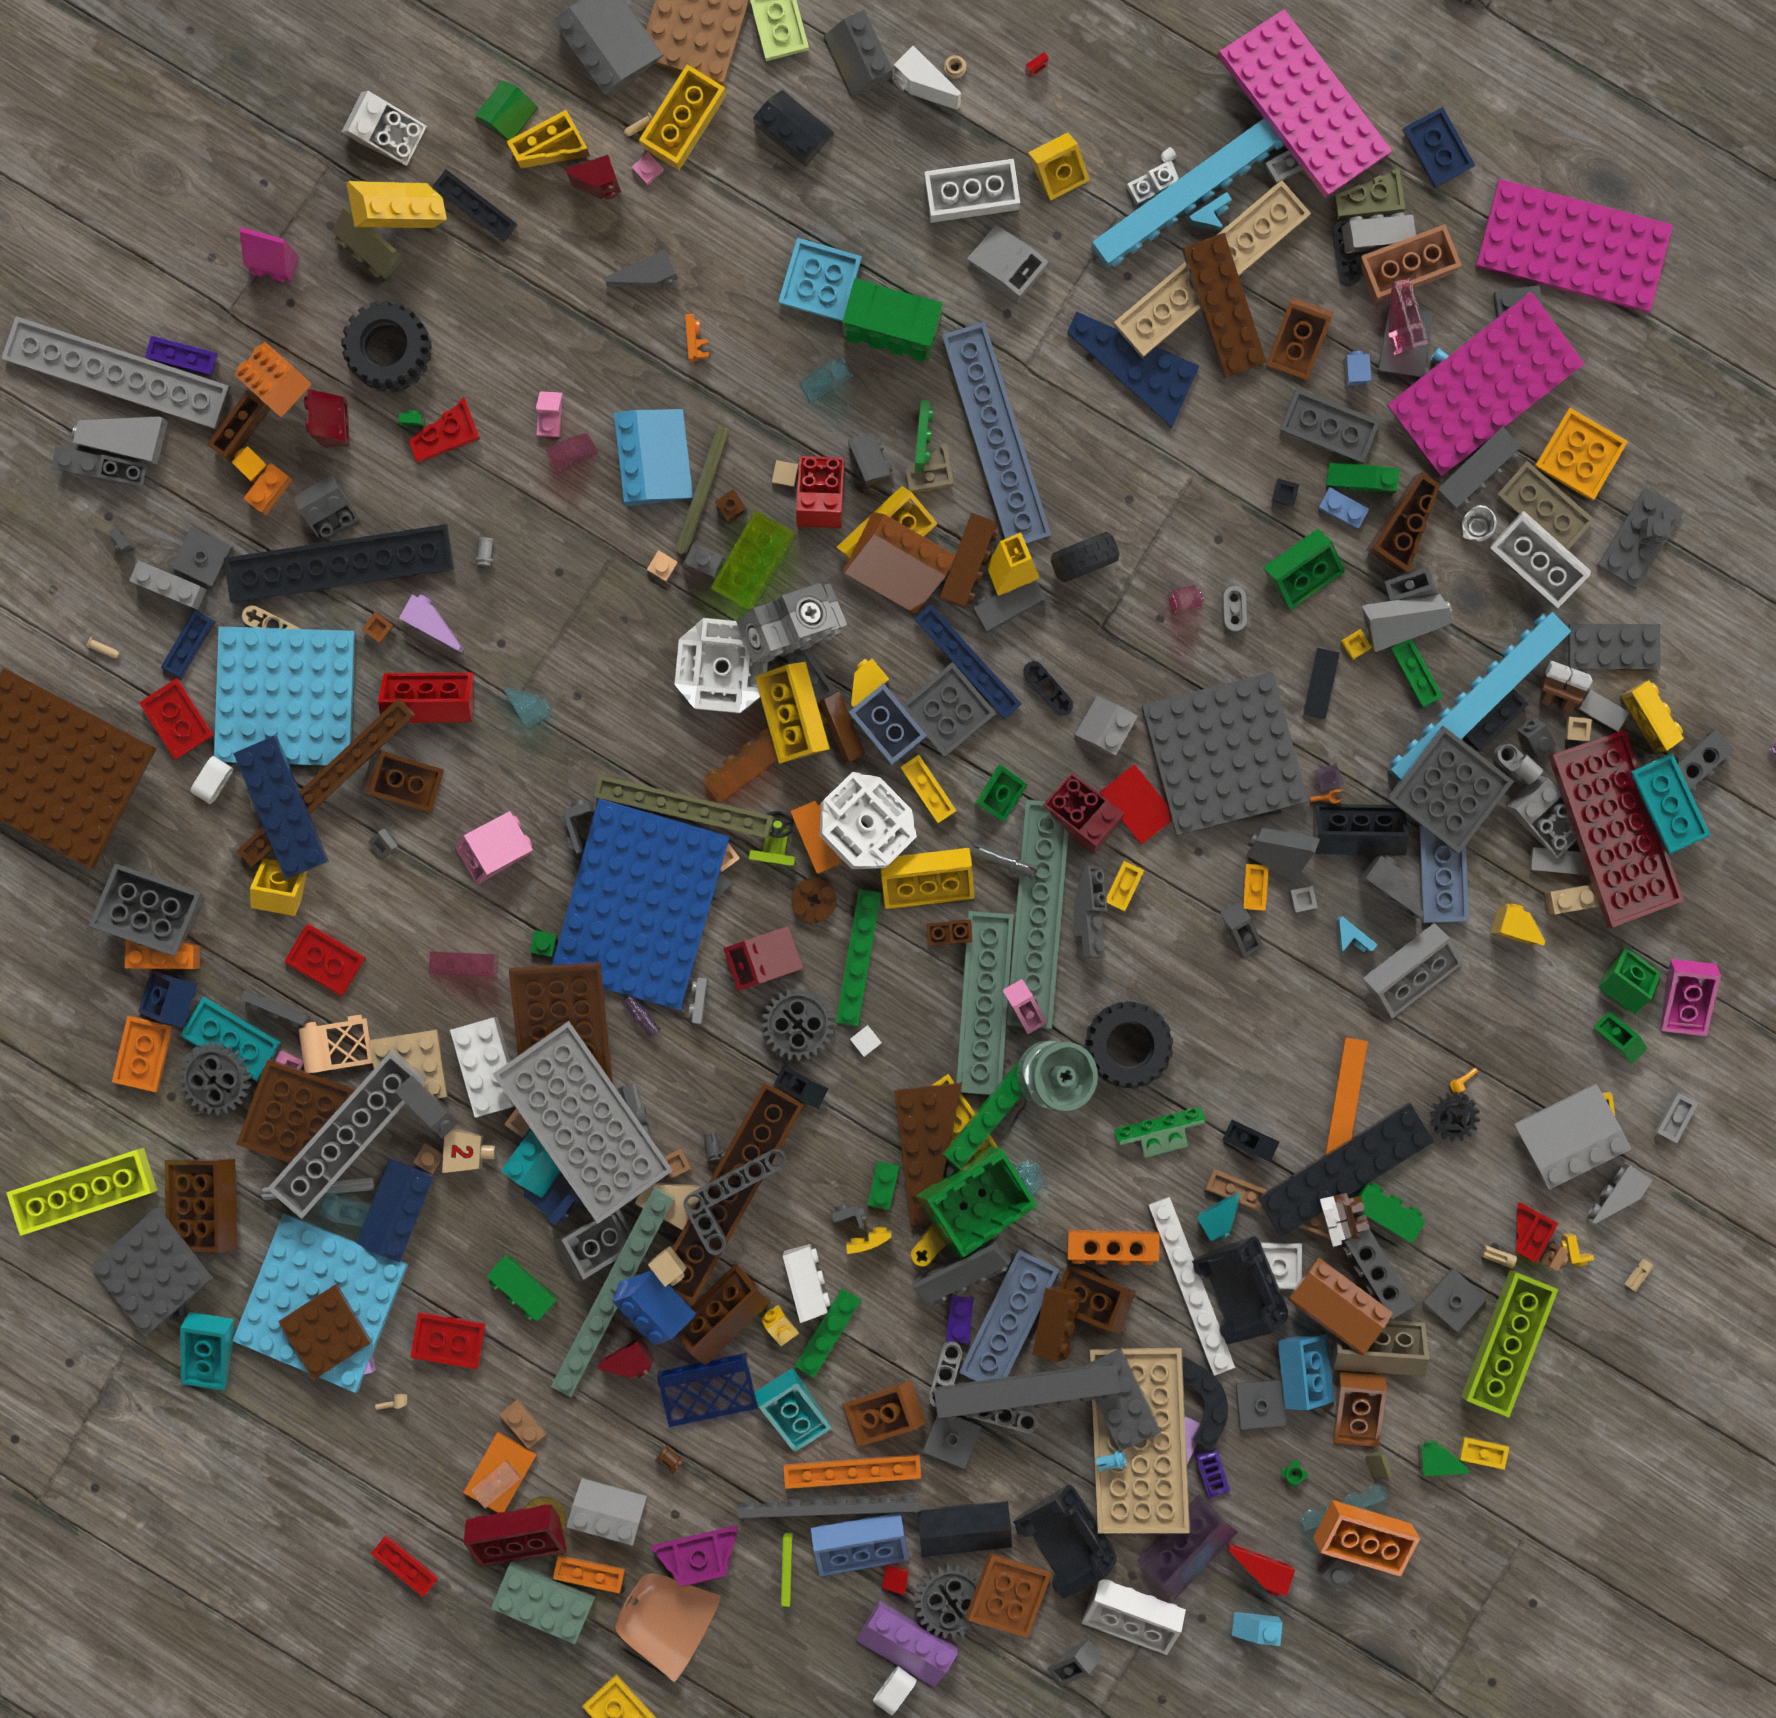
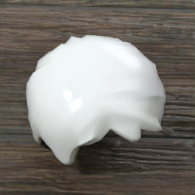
M1481 505L1473 507L1462 521V537L1468 540H1476L1477 542L1491 537L1497 525V520L1492 510Z

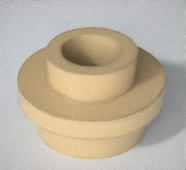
M956 55L947 58L944 63L946 75L953 79L962 77L966 72L965 60ZM958 65L959 69L957 71H953L951 69V66Z

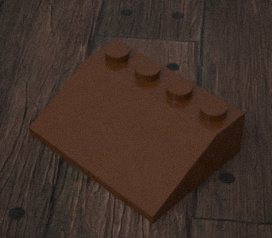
M235 1159L165 1160L166 1218L193 1252L215 1253L237 1250Z

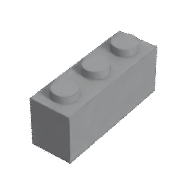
M1395 213L1391 217H1384L1382 214L1374 215L1370 219H1363L1361 216L1353 217L1342 226L1346 253L1376 251L1416 235L1413 215H1404V213Z
M139 560L129 580L136 585L196 610H199L207 589Z

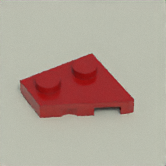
M1518 1202L1516 1252L1537 1263L1559 1223Z

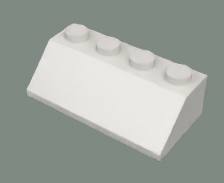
M1103 1579L1097 1582L1093 1589L1081 1624L1167 1655L1181 1634L1186 1609L1161 1601L1154 1596L1137 1592L1132 1588L1118 1585L1111 1580Z

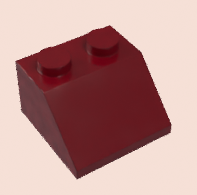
M608 154L565 169L572 186L599 199H612L617 196V193L621 192Z
M639 1337L601 1359L597 1367L599 1370L632 1378L636 1375L640 1378L650 1372L654 1358L642 1337Z

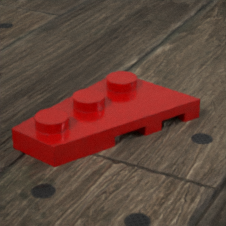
M465 397L459 400L458 404L450 411H445L442 417L435 423L429 424L409 440L418 464L481 439Z

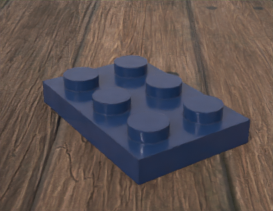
M1443 107L1402 129L1434 189L1474 168L1475 164Z

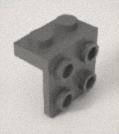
M584 799L572 802V807L562 810L564 815L560 816L564 829L569 830L571 836L567 838L569 847L576 854H583L584 848L574 819L595 812L593 803L586 802Z

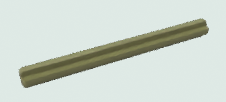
M718 426L676 546V552L679 554L687 555L729 433V430L725 427Z

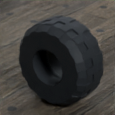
M1106 531L1052 553L1050 561L1057 579L1064 583L1117 562L1120 553L1113 535Z

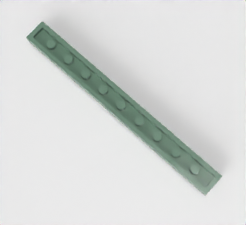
M654 1187L551 1385L552 1388L569 1397L572 1396L618 1308L613 1303V1299L619 1282L634 1277L675 1199L672 1195Z

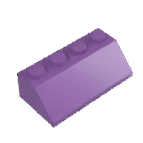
M880 1600L856 1639L857 1642L933 1687L944 1677L958 1654L957 1646L939 1635L935 1636L932 1631L928 1632L924 1626Z

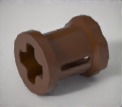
M666 1445L655 1459V1462L663 1464L673 1475L684 1461V1458L677 1456L669 1449L670 1446Z

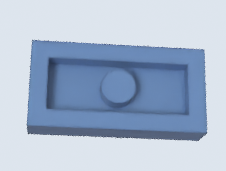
M1332 488L1327 490L1318 507L1321 511L1357 530L1369 508Z

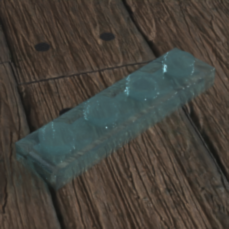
M1374 1484L1367 1487L1366 1492L1360 1494L1358 1492L1351 1493L1345 1497V1500L1340 1502L1362 1509L1390 1498L1384 1485ZM1331 1502L1324 1505L1325 1508L1318 1511L1312 1509L1303 1513V1517H1300L1299 1520L1305 1531L1319 1526Z

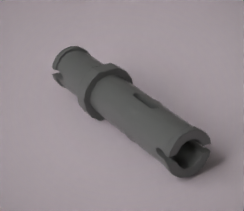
M978 843L974 844L970 853L972 857L1005 868L1011 874L1018 873L1032 880L1038 871V866L1020 860V857H1011Z

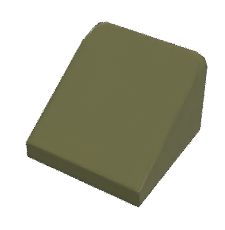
M1382 1451L1365 1456L1373 1477L1392 1476L1386 1455Z

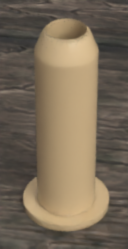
M648 112V116L627 127L624 130L625 135L630 137L646 128L652 120L650 113Z
M90 637L86 645V649L91 648L111 658L117 659L120 654L117 650L93 640V637Z

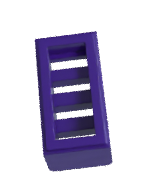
M1215 1447L1213 1451L1206 1450L1194 1454L1208 1498L1230 1492L1217 1448ZM1215 1458V1462L1203 1465V1461ZM1216 1466L1218 1467V1470L1212 1471L1209 1473L1205 1472V1470ZM1220 1474L1221 1478L1208 1482V1478ZM1223 1483L1224 1487L1211 1491L1210 1486Z

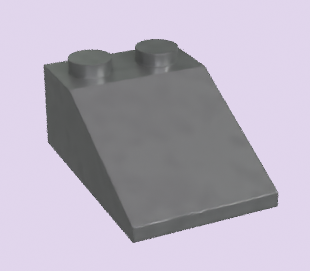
M1387 855L1385 857H1373L1358 880L1410 917L1422 918L1424 913L1401 870L1395 866L1397 862Z

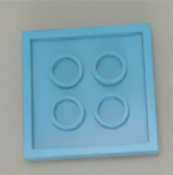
M797 238L778 303L842 322L862 256Z

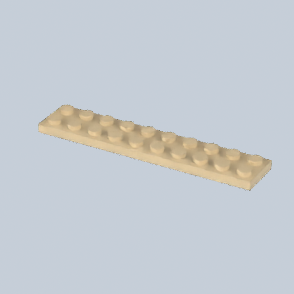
M1281 180L1218 234L1225 233L1238 275L1240 276L1306 220L1311 213ZM1186 262L1113 323L1114 327L1142 358L1201 309Z

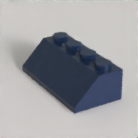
M389 1158L356 1243L377 1255L400 1263L433 1180V1174Z

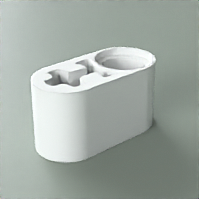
M212 756L193 783L190 792L205 802L212 804L231 776L233 768Z
M897 1666L877 1692L873 1702L892 1716L910 1693L917 1680Z

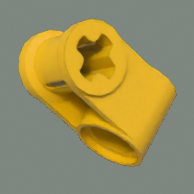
M934 1224L926 1230L920 1241L911 1251V1260L918 1266L928 1265L937 1253L946 1246ZM918 1250L920 1252L926 1251L925 1256L927 1258L925 1261L922 1259L916 1260L918 1258L916 1255Z

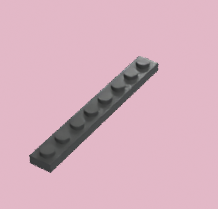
M908 1494L902 1495L900 1499H893V1496L883 1495L879 1496V1499L870 1500L869 1496L856 1497V1500L836 1497L833 1498L834 1501H824V1498H812L811 1502H802L801 1499H789L788 1503H779V1500L772 1499L766 1500L764 1504H756L754 1500L743 1501V1504H739L737 1510L738 1518L920 1511V1498H915V1495Z

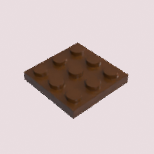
M338 1284L330 1287L278 1321L313 1380L373 1343Z

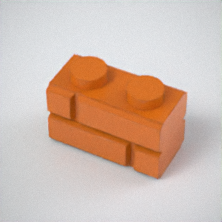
M270 463L265 469V473H262L243 499L267 516L293 482V479Z

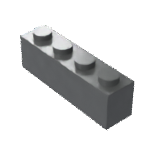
M1502 427L1440 486L1437 496L1452 512L1457 508L1462 510L1471 501L1468 497L1473 492L1476 494L1480 493L1487 486L1484 482L1489 477L1494 479L1503 470L1500 467L1506 461L1510 464L1519 455L1517 450L1521 445Z

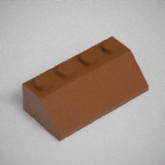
M1319 1257L1306 1270L1288 1299L1362 1356L1382 1332L1393 1312Z

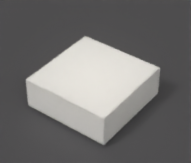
M868 1025L850 1039L864 1057L882 1043Z

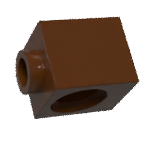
M734 489L715 501L716 506L728 524L747 513L745 505Z

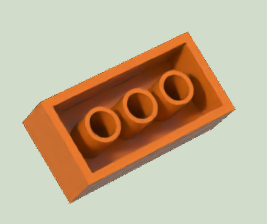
M266 342L258 345L253 350L252 356L247 361L242 362L234 374L280 417L312 385L309 380Z
M1332 1500L1313 1539L1322 1554L1401 1577L1420 1537L1411 1523Z

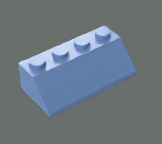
M901 1512L811 1528L813 1550L820 1576L909 1561Z

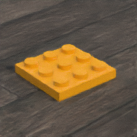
M1568 408L1534 467L1593 501L1628 441L1572 408Z

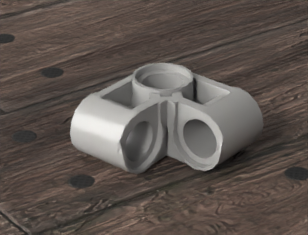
M1500 745L1493 751L1494 761L1520 785H1530L1543 772V769L1527 754L1523 755L1513 745ZM1503 749H1507L1510 753L1507 761L1501 757Z

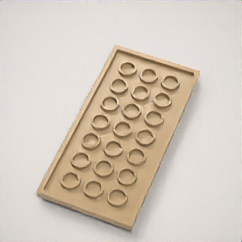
M1182 1348L1122 1349L1162 1431L1127 1449L1119 1451L1095 1399L1092 1400L1098 1533H1189ZM1091 1349L1090 1361H1094L1117 1349ZM1115 1451L1124 1452L1127 1464L1123 1466V1469L1113 1468L1102 1472L1098 1471L1100 1465H1096V1457L1115 1454Z

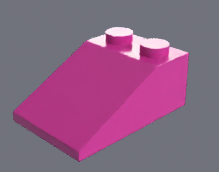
M241 227L239 232L243 264L249 270V273L262 277L263 274L269 275L272 280L284 283V280L292 282L299 256L286 240Z
M1677 959L1670 960L1666 978L1661 1031L1707 1036L1721 978L1717 964Z

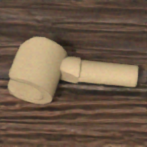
M395 1394L394 1401L376 1404L375 1408L376 1410L389 1407L402 1408L407 1405V1395Z

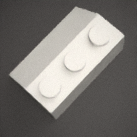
M811 1244L784 1251L783 1259L800 1323L827 1313V1307L831 1306L828 1293H823L821 1285L825 1284L822 1270L817 1271L816 1262H819L816 1248L812 1249Z

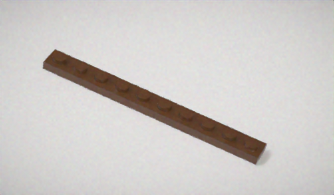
M398 698L300 790L309 814L317 809L415 716L401 698ZM264 826L237 850L251 867H255L273 850Z

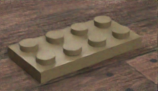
M1528 461L1520 467L1496 495L1518 516L1522 511L1526 512L1567 550L1574 545L1595 521Z

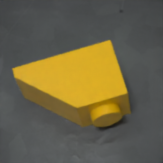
M864 659L856 666L857 671L854 673L851 702L853 708L883 683L887 684L889 682V678L873 659L869 661Z

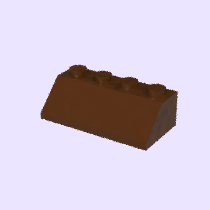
M735 1264L691 1307L695 1312V1316L677 1333V1336L692 1356L704 1365H707L771 1301L738 1264Z

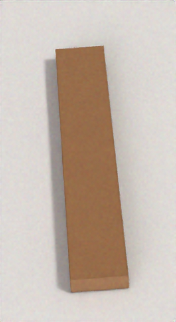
M1212 1169L1205 1187L1206 1191L1224 1198L1239 1191L1241 1194L1239 1204L1266 1214L1257 1197L1268 1190ZM1323 1212L1299 1226L1302 1229L1331 1240Z

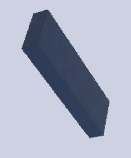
M194 609L160 668L182 679L216 621Z

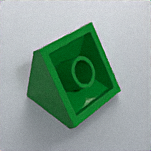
M502 80L475 116L506 140H510L520 133L536 112L538 106L517 86Z
M999 764L976 800L975 805L1005 822L1026 788L1027 783Z

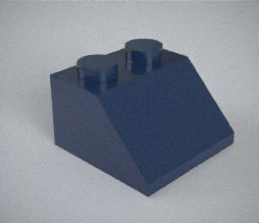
M152 969L138 1012L162 1023L184 1027L189 1017L192 999L196 995L197 983Z

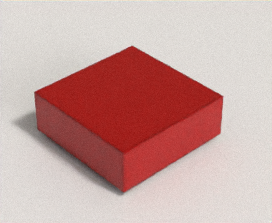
M1045 52L1026 64L1025 72L1029 78L1048 66L1049 58Z

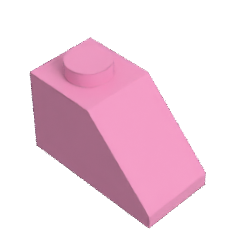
M1022 979L1003 990L1027 1034L1047 1024L1033 995Z

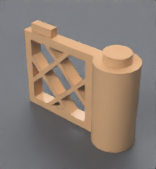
M362 1015L349 1016L346 1022L316 1026V1022L305 1023L302 1025L303 1028L298 1029L304 1071L307 1073L373 1063L367 1018L362 1019ZM363 1024L364 1034L359 1040L348 1034L353 1025ZM343 1026H349V1027L346 1029V1031H344L343 1029L340 1028V1027H343ZM337 1028L343 1033L336 1044L328 1039L327 1029ZM345 1035L356 1042L349 1053L338 1046ZM364 1037H365L366 1046L361 1043V1041H362V1039H363ZM329 1043L334 1046L331 1051L329 1049ZM358 1045H361L367 1050L368 1059L358 1061L351 1054ZM336 1048L347 1055L341 1064L332 1065L330 1055ZM348 1058L354 1060V1062L345 1063Z

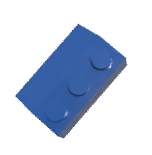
M652 1270L619 1282L613 1299V1303L653 1346L671 1340L695 1316V1312L669 1284L665 1287Z

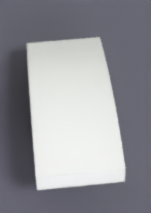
M1166 162L1148 171L1146 175L1128 183L1126 188L1137 206L1158 195L1178 179L1169 162Z

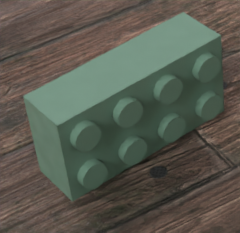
M512 1561L491 1609L575 1644L596 1596L563 1581L555 1580L551 1576L516 1561Z

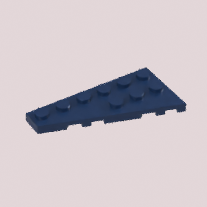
M1076 311L1067 334L1085 351H1088L1103 367H1106L1117 380L1150 407V410L1160 416L1172 429L1199 365L1158 347H1155L1142 358L1117 329Z

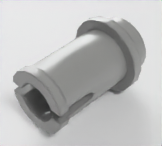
M479 538L478 557H475L478 566L490 567L493 559H491L493 539Z

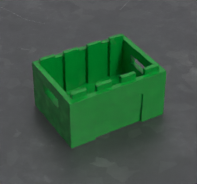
M854 278L842 321L843 337L847 338V342L858 345L860 342L868 344V348L879 351L882 348L889 349L890 354L903 357V354L911 355V359L923 363L925 360L930 361L942 317L943 302Z
M991 1145L987 1146L971 1157L972 1160L966 1163L962 1170H956L939 1183L932 1184L916 1195L951 1253L964 1258L1038 1206L1002 1148ZM979 1189L985 1190L983 1197L978 1196ZM965 1201L967 1207L966 1209L961 1210L959 1208V1204Z

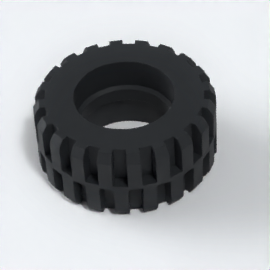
M382 301L380 305L376 302L369 303L370 308L365 309L361 307L358 309L360 314L356 317L352 315L349 319L350 326L344 327L343 333L345 338L341 339V346L344 348L342 352L343 358L346 360L347 366L352 373L370 388L374 387L378 391L383 392L386 389L396 392L399 387L406 389L410 387L409 383L411 381L417 382L420 379L419 374L421 372L425 373L428 368L426 363L431 360L432 355L429 352L430 348H432L431 340L428 337L429 333L414 312L409 308H404L402 304L395 302L393 305L389 301ZM392 327L399 329L407 339V348L402 358L389 366L374 364L367 355V345L372 335L383 328Z
M1126 1001L1114 1003L1104 1008L1093 1018V1022L1087 1029L1085 1046L1096 1063L1099 1077L1117 1087L1134 1089L1151 1084L1153 1080H1157L1161 1073L1169 1066L1168 1062L1173 1054V1037H1171L1169 1025L1166 1024L1164 1018L1155 1009L1141 1003ZM1126 1023L1142 1027L1150 1040V1050L1147 1057L1141 1063L1134 1066L1118 1064L1112 1059L1108 1051L1110 1034L1116 1027Z

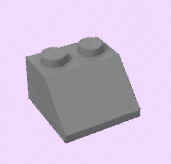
M1096 696L1075 736L1115 757L1138 716L1115 703Z

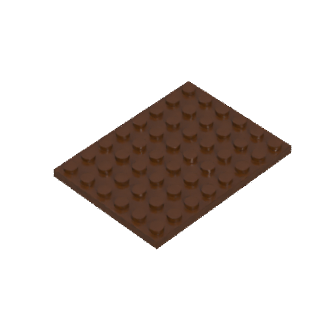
M3 668L0 673V820L84 866L94 869L157 748L14 672Z

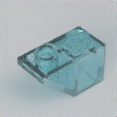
M1024 1160L1014 1166L1031 1195L1047 1186L1038 1162Z

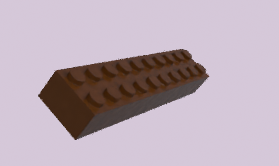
M765 1081L709 1182L772 1149H780L805 1103ZM776 1153L770 1155L769 1157L771 1164L775 1156L777 1155ZM753 1164L749 1167V1172L753 1176H759L762 1173V1169L759 1165ZM737 1175L730 1176V1185L739 1187L741 1185V1178ZM763 1179L710 1207L726 1237L727 1243ZM711 1186L709 1188V1195L713 1198H718L721 1195L720 1188ZM700 1200L698 1201L694 1209L699 1208L701 1206ZM702 1217L699 1220V1224L703 1229L711 1227L712 1223L709 1218ZM689 1218L672 1248L687 1267L683 1272L685 1276L674 1286L670 1283L669 1285L683 1300L694 1305L722 1253L712 1255L706 1250ZM714 1237L710 1240V1246L714 1249H720L722 1241Z

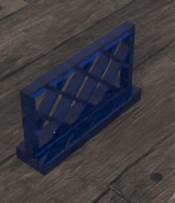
M747 1353L714 1359L707 1365L699 1362L658 1371L657 1381L661 1390L669 1427L758 1409ZM745 1371L747 1379L742 1386L732 1380L735 1373ZM719 1376L725 1380L720 1390L709 1384L714 1377ZM697 1381L703 1385L698 1395L687 1389L691 1382ZM728 1383L739 1389L734 1398L723 1393ZM675 1386L681 1390L676 1399L667 1395V1387ZM706 1388L717 1394L711 1403L701 1398ZM743 1391L751 1396L752 1403L742 1405L736 1400ZM684 1392L695 1398L689 1408L678 1402ZM720 1396L730 1402L726 1409L721 1410L714 1406ZM697 1401L708 1406L705 1413L697 1414L692 1410ZM675 1405L686 1411L682 1418L672 1419L671 1411Z

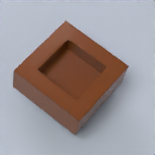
M374 612L362 628V631L382 644L394 628V625Z

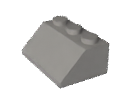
M581 1478L567 1527L633 1546L647 1496Z

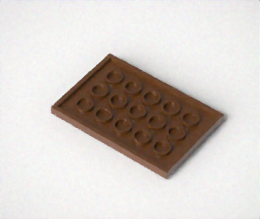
M601 962L509 968L518 1055L569 1021L613 1084Z

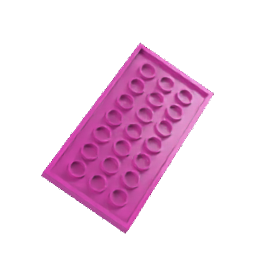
M1285 9L1226 46L1216 55L1324 198L1392 152L1391 148Z
M1499 179L1475 267L1649 313L1652 308L1673 225Z
M1529 292L1386 406L1439 476H1443L1490 439L1502 427L1508 425L1585 363L1535 295Z

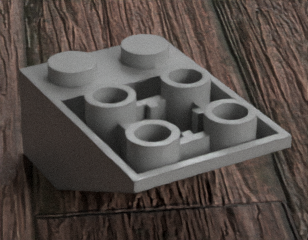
M997 225L992 228L967 258L970 263L1017 302L1023 298L1048 267V261L1038 252Z
M1539 776L1506 805L1516 819L1556 858L1577 840L1561 792L1549 778Z

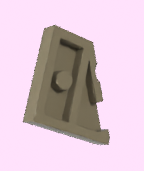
M943 443L939 449L930 454L929 465L924 464V472H916L915 464L906 469L909 491L918 493L954 487L947 443Z

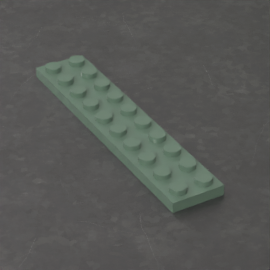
M1026 800L1020 860L1038 866V871L1034 875L1035 878L1033 880L1019 874L1010 985L1021 979L1024 981L1047 1021V1024L1040 1028L1052 1029L1068 832L1044 808L1043 804L1045 801ZM1008 1001L1006 1025L1022 1026Z

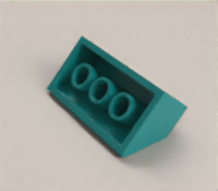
M532 1130L528 1132L501 1170V1172L541 1198L544 1197L561 1173Z

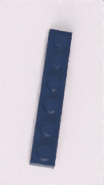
M931 604L914 619L1004 719L1022 705Z

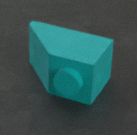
M1239 1191L1199 1213L1197 1219L1210 1241L1216 1238L1220 1241L1230 1235L1229 1231H1231L1234 1225L1241 1197Z

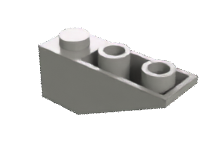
M1620 1165L1613 1174L1614 1179L1611 1184H1607L1600 1194L1602 1197L1599 1202L1593 1204L1588 1211L1590 1216L1587 1220L1596 1224L1640 1200L1653 1180L1631 1165Z

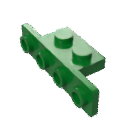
M1201 1107L1190 1108L1186 1111L1167 1114L1152 1120L1148 1119L1140 1123L1124 1125L1121 1128L1114 1129V1134L1118 1145L1140 1140L1144 1158L1188 1147L1185 1128L1206 1123V1118Z

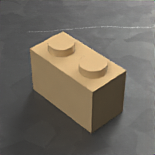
M1592 884L1544 893L1549 915L1599 906Z
M670 1246L648 1264L665 1287L669 1283L674 1286L685 1276L683 1272L687 1268Z

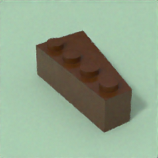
M1423 472L1415 474L1366 550L1402 575L1410 573L1440 484Z

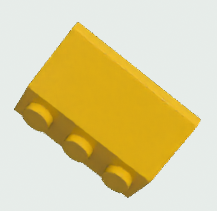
M1648 680L1620 695L1655 754L1669 750L1684 738L1681 726L1674 722L1670 716L1671 710L1669 706L1662 702L1658 696L1660 692L1657 686Z

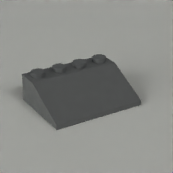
M580 0L552 21L602 92L611 98L664 56L624 0Z
M114 864L89 927L176 957L198 918L205 898L200 892Z

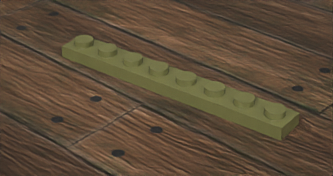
M602 775L598 776L594 793L596 798L768 839L774 816Z

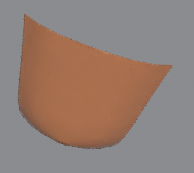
M647 1574L641 1578L625 1601L615 1628L619 1636L629 1646L675 1682L701 1642L717 1610L721 1596L691 1585L681 1587L675 1579L663 1575ZM633 1595V1597H632L630 1603H629L628 1606L626 1607L627 1602L629 1601V1599H630L631 1596ZM635 1598H638L637 1604H636V1605H632V1603L634 1602Z

